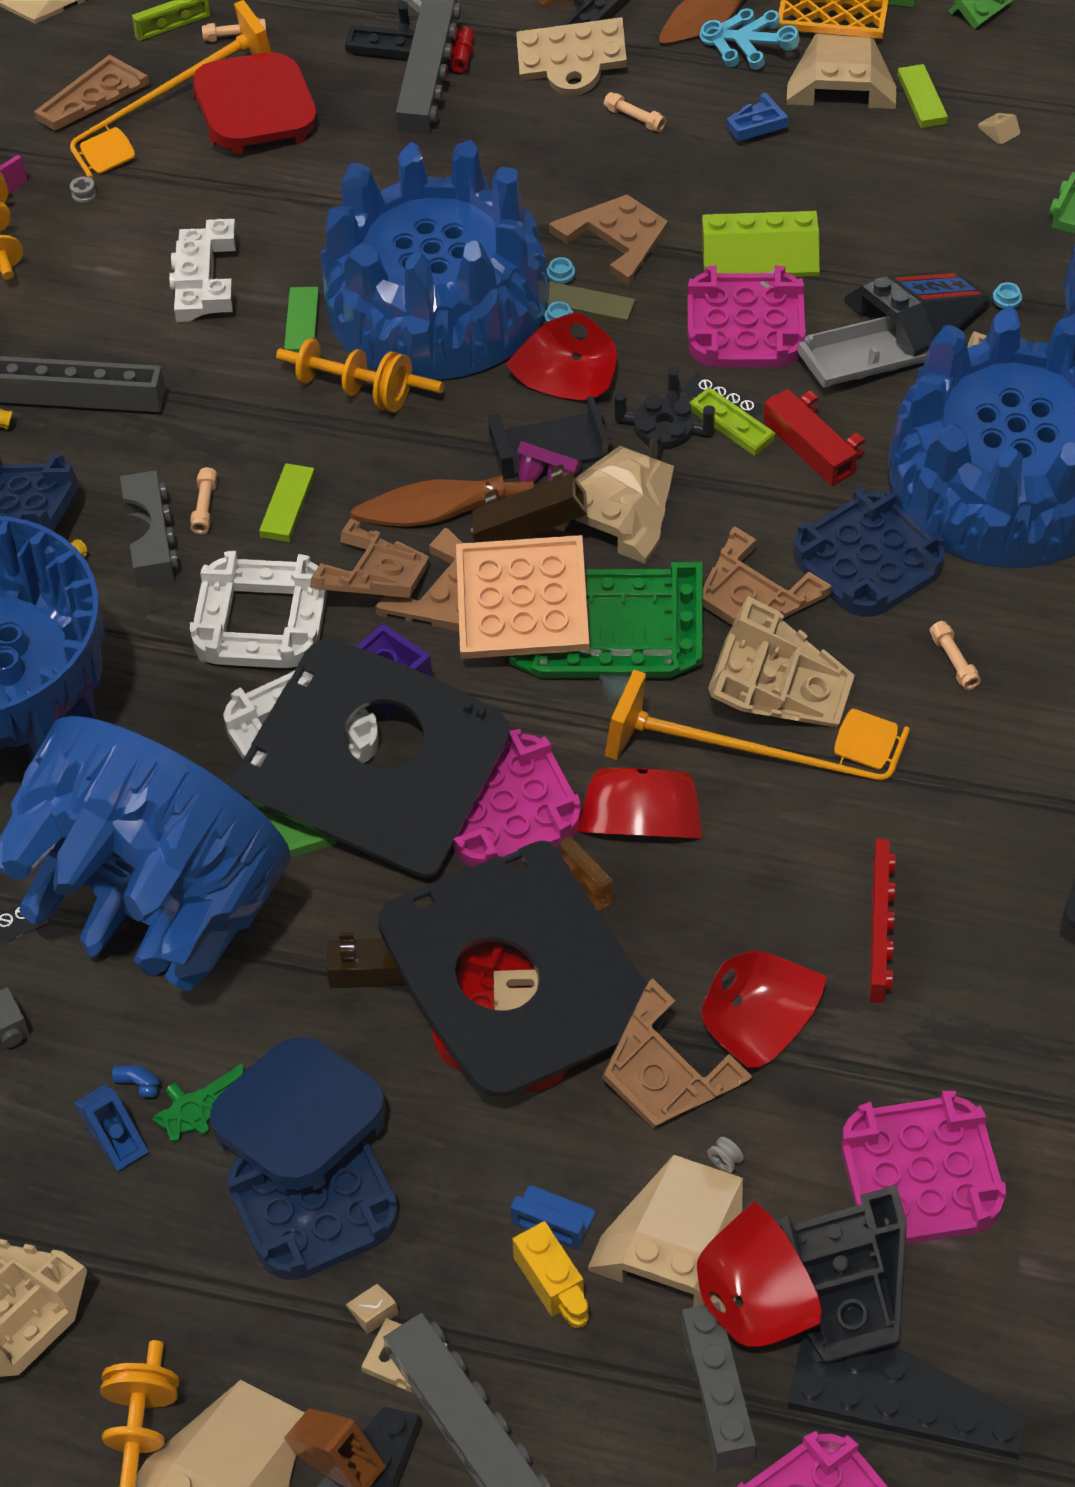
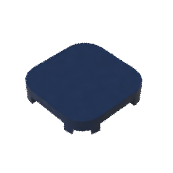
M54 453L48 463L3 464L0 458V516L28 520L54 531L79 486L72 465L64 460L62 454Z
M864 487L853 491L852 500L811 525L805 520L798 527V533L794 540V560L800 570L805 574L810 572L830 584L831 594L829 597L842 609L850 614L861 617H872L887 612L933 583L942 574L946 556L945 540L939 532L930 536L921 529L896 504L897 495L888 489L886 494L865 492Z
M297 1037L285 1040L270 1049L220 1093L212 1104L210 1119L217 1144L224 1152L228 1148L269 1177L273 1181L274 1189L287 1194L288 1189L299 1190L312 1186L315 1191L325 1185V1173L370 1132L376 1136L379 1135L385 1127L384 1116L386 1107L381 1086L371 1076L323 1043L311 1038Z
M366 1137L324 1174L326 1184L315 1191L310 1186L299 1190L288 1189L287 1194L274 1189L273 1181L242 1157L238 1156L231 1165L227 1180L232 1201L257 1257L267 1272L280 1279L288 1280L309 1277L371 1250L388 1240L396 1228L398 1219L394 1190H391Z

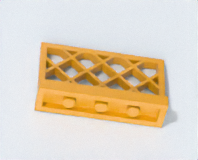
M781 0L778 12L780 24L776 29L791 25L802 32L883 39L889 0ZM809 8L812 12L804 15L800 11ZM832 10H835L838 13V15L832 18L828 14H826ZM861 12L865 17L857 20L853 15ZM791 15L797 18L794 21L783 20ZM819 17V18H821L824 22H822V23H814V22H812V20H814V19H816V18ZM847 20L850 24L847 26L840 25L839 22ZM873 22L879 28H868L865 25Z

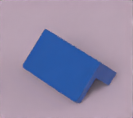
M532 1185L528 1186L523 1198L516 1195L510 1207L512 1225L528 1230L545 1221L560 1244L578 1251L595 1218L594 1209Z

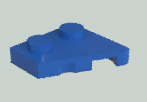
M767 93L759 96L760 102L753 106L748 103L741 111L727 118V129L738 141L750 140L755 136L774 133L779 129L789 127L788 116Z

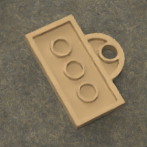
M622 17L516 32L521 81L548 78L550 86L556 92L563 95L576 96L590 91L598 83L601 70L627 67ZM578 78L581 80L577 84L568 83L571 79Z

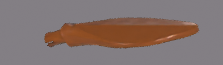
M684 0L676 7L663 27L659 36V44L661 46H670L699 38L701 27L705 22L717 20L723 23L735 15L745 0Z
M503 476L479 481L447 479L422 481L399 487L353 508L350 517L359 522L387 526L432 524L486 506L485 494L497 489L499 500L531 489L534 487L533 481L504 482Z

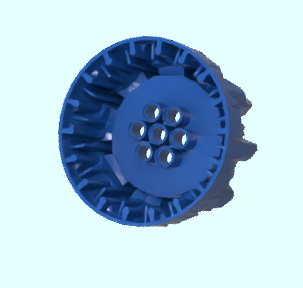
M468 140L458 144L453 151L452 176L442 179L435 176L427 177L419 146L410 142L398 156V183L380 192L369 167L361 163H350L341 183L342 206H335L328 210L326 226L327 248L320 252L328 323L341 346L349 353L355 349L363 350L366 354L367 366L376 370L383 357L390 351L408 355L412 363V375L433 380L463 377L481 372L514 355L539 329L545 318V311L548 308L549 301L545 251L540 244L537 223L531 212L523 207L517 169L505 167L498 169L493 175L491 190L485 176L482 174L478 148L472 140Z
M1010 305L996 314L989 334L984 338L982 344L967 348L964 332L952 325H945L930 343L925 364L918 370L915 385L910 386L902 404L899 406L890 443L888 469L893 493L897 495L896 500L899 506L930 536L939 532L945 540L944 548L947 552L968 561L1003 568L1043 566L1075 555V314L1058 321L1049 343H1031L1020 338L1021 326L1018 313Z
M0 516V749L23 745L27 756L32 761L54 722L63 717L65 713L67 717L78 716L98 720L93 689L99 684L103 670L101 645H103L105 636L104 623L95 578L80 552L64 537L47 527L28 520Z
M78 716L59 718L52 725L25 771L22 785L11 802L13 814L0 837V871L8 874L13 879H26L45 857L20 904V913L32 924L44 921L53 914L66 895L77 891L82 885L91 886L94 895L98 897L79 939L86 955L91 959L97 957L111 942L128 916H130L135 921H142L144 924L150 925L134 958L136 964L148 975L155 976L165 971L171 963L165 975L166 979L172 985L188 992L212 970L237 931L249 928L291 859L288 844L272 822L225 782L191 760L147 737L111 723Z

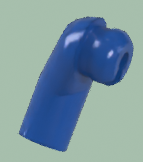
M138 1065L113 1066L112 1078L114 1084L135 1083L139 1085V1095L141 1097H155L158 1094L157 1084H160L159 1078L146 1067Z

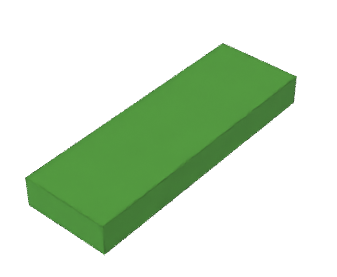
M290 287L285 350L299 353L305 340L308 338L316 339L319 287Z

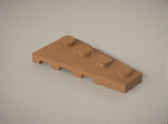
M109 54L35 110V119L56 131L149 85L148 75Z

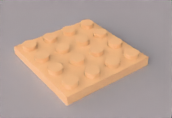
M582 535L456 544L461 659L590 650Z

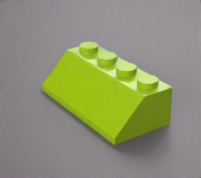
M817 211L702 215L701 241L704 272L705 267L717 265V273H766L774 271V266L777 265L786 267L785 272L795 277L819 276Z

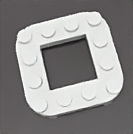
M236 551L224 552V558L214 561L209 566L204 564L200 572L202 583L194 622H190L193 647L198 655V659L204 663L273 668L298 667L299 660H301L305 651L312 644L320 640L327 599V590L310 588L311 577L318 568L316 564L310 562V556L298 554L297 562L237 559ZM234 591L293 594L288 627H285L284 634L226 632Z
M295 671L246 694L241 687L231 694L232 699L227 704L223 716L227 735L242 759H244L262 723H264ZM304 671L298 684L307 687L314 675ZM362 708L351 717L344 733L348 749L362 763L377 755L379 743L376 718L373 713L369 714L365 708ZM257 751L251 763L260 767L267 754Z

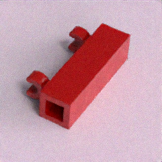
M787 389L778 395L770 397L764 403L763 423L774 431L786 445L831 487L856 473L857 458L865 453V450L860 445L864 444L866 439L859 433H855L845 442L815 414L819 410L814 404L820 398L818 395L810 390L799 399Z

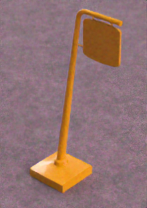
M244 0L234 4L241 35L237 36L235 41L72 140L70 144L71 152L87 177L93 179L90 169L101 174L135 158L132 145L124 133L117 127L109 130L108 125L191 79L196 70L203 64L226 59L240 50L242 52L249 50L252 55L272 53L265 28ZM104 127L107 128L108 131L80 143L82 152L78 153L75 147L78 142ZM80 155H84L90 167H87Z
M633 670L611 718L604 756L617 760L635 729L639 731L647 729L881 781L893 775L910 728L905 726L901 737L896 736L898 730L896 723L853 708L846 715L836 739L834 753L842 757L840 763L836 764L649 717V713L642 711L646 673ZM898 739L899 742L893 758L889 759L895 740ZM846 758L881 770L887 761L891 762L887 772L884 774L841 765L843 759Z

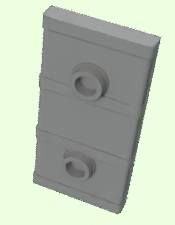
M889 316L807 335L804 341L798 344L799 355L823 388L925 363L928 350L913 356L896 342L897 322Z

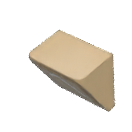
M997 113L978 124L979 129L998 144H1003L1020 134L1017 117L1014 114Z
M378 1284L346 1304V1307L367 1335L383 1325L386 1318L392 1319L398 1315L397 1303Z

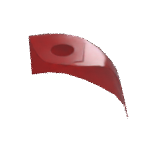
M571 313L545 323L507 361L506 365L519 381L531 389L560 398L583 401L587 400L588 396L598 397L609 388L617 362V349L613 339L594 321L582 313ZM575 323L582 324L587 329V337L583 340L574 338L571 335L570 327ZM572 353L582 355L581 359L574 360Z
M603 767L596 771L589 784L578 832L702 838L699 805L694 781L688 773L681 770ZM637 770H649V771H648L647 773L642 774V773H639Z
M753 950L739 954L726 960L717 971L702 1006V1019L712 1036L746 1067H761L778 1056L813 1015L822 997L827 976L766 952ZM734 969L735 979L733 984L728 989L723 990L722 979L729 970ZM740 995L742 999L741 1004L734 1006L732 1001Z
M753 1201L724 1227L701 1252L697 1260V1276L701 1298L707 1309L738 1343L749 1347H760L781 1341L819 1325L821 1306L809 1274L787 1235L773 1217L758 1203ZM713 1291L721 1297L726 1307L725 1312H721L714 1306L710 1299V1292ZM733 1296H740L742 1298L743 1305L741 1307H737Z

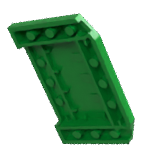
M671 562V569H584L590 650L509 656L510 665L540 678H630L633 670L646 673V678H671L702 664V562Z

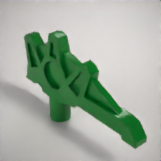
M242 1063L205 1088L193 1093L185 1094L177 1082L172 1083L166 1089V1093L173 1101L172 1106L156 1114L152 1121L167 1131L171 1143L179 1142L181 1133L196 1131L201 1136L207 1135L210 1132L207 1122L210 1120L212 1104L220 1093L244 1073Z

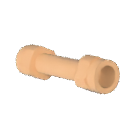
M257 18L266 30L265 19ZM209 23L202 26L204 42H217L219 37L241 35L239 24L215 27V23Z
M609 92L604 99V107L615 114L620 111L646 123V128L653 132H661L666 125V117L662 116L661 113L644 111L625 102L624 96L618 93Z
M209 467L200 469L198 473L197 486L199 495L196 511L191 513L190 529L199 535L206 534L209 531L211 517L208 511L211 492L216 489L217 472Z
M945 621L933 624L930 628L932 639L936 646L943 647L957 670L956 679L964 690L976 688L981 682L978 671L973 664L968 665L953 640L954 631L951 626Z

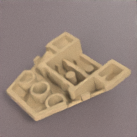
M618 446L576 477L577 481L586 491L587 515L575 520L617 536L619 554L646 564L660 543L661 527L665 518V506L669 498L674 466L626 447ZM570 521L553 528L564 531Z

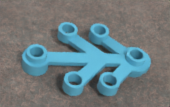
M745 8L736 16L723 23L717 20L705 22L700 32L701 41L705 45L716 46L722 54L726 67H735L740 61L737 50L731 49L726 41H735L747 56L751 69H760L765 64L763 53L757 51L751 42L779 44L784 50L792 51L798 46L800 41L797 28L791 25L780 28L777 33L757 32L764 27L773 29L779 26L780 17L775 10H769L762 17L755 20L753 10ZM738 25L743 26V27H742L741 29H739V30H732L733 28L737 27Z

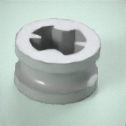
M78 177L70 183L71 195L75 201L86 203L95 198L97 193L95 183L90 177Z
M720 1137L716 1141L717 1147L711 1146L707 1150V1154L721 1171L732 1173L735 1170V1164H740L744 1160V1156L734 1142L726 1137Z

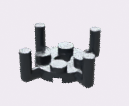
M676 366L668 369V392L666 398L649 396L644 400V404L639 407L636 413L627 412L625 392L619 391L614 395L615 420L620 423L634 425L636 435H639L643 439V443L649 446V457L660 460L663 450L676 448V444L682 441L685 444L691 439L693 434L710 437L715 431V408L713 406H705L703 408V423L694 422V414L690 403L685 400H678L680 393V369ZM661 421L670 422L668 426H661L657 423Z

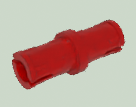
M467 26L458 30L457 40L453 44L451 68L458 73H462L463 69L467 70L469 58L474 50L472 43L475 32Z

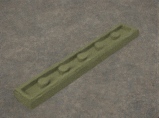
M548 281V306L553 302L562 301L570 306L573 313H582L587 317L627 325L636 305L633 298Z

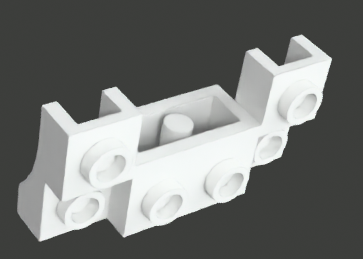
M235 219L206 220V228L179 229L176 253H171V266L175 272L170 273V288L175 290L174 312L176 322H191L195 318L209 313L233 312L231 295L234 292L232 278L213 279V252L236 251L234 239L237 233Z

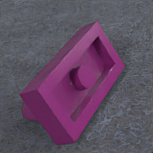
M523 441L520 442L517 453L521 454L518 464L520 481L534 482L541 475L546 463H549L548 481H552L551 468L563 464L565 475L570 473L574 475L579 473L582 464L581 461Z

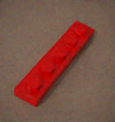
M876 839L874 851L869 1003L884 1004L885 990H892L893 969H887V960H893L894 940L887 939V931H893L894 911L888 910V902H894L895 882H889V874H895L896 854L889 853L890 840Z

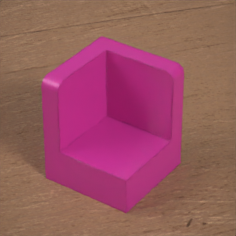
M19 155L0 165V172L4 175L9 194L28 182L23 159Z

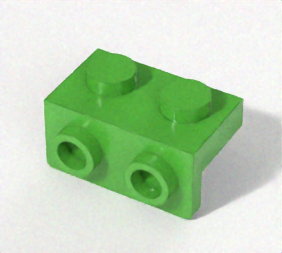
M953 0L955 5L948 11L952 15L960 10L970 25L976 29L1013 0Z

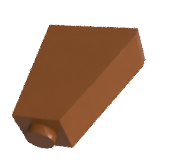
M309 1408L284 1437L299 1460L343 1487H370L386 1467L356 1422L350 1418Z

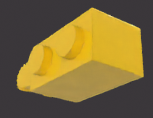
M543 1221L512 1238L514 1260L551 1317L561 1313L565 1321H568V1324L574 1327V1329L584 1328V1325H587V1321H589V1313H587V1299L584 1296L583 1278L547 1223Z

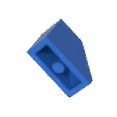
M104 1084L73 1103L89 1133L117 1171L149 1152L115 1090Z

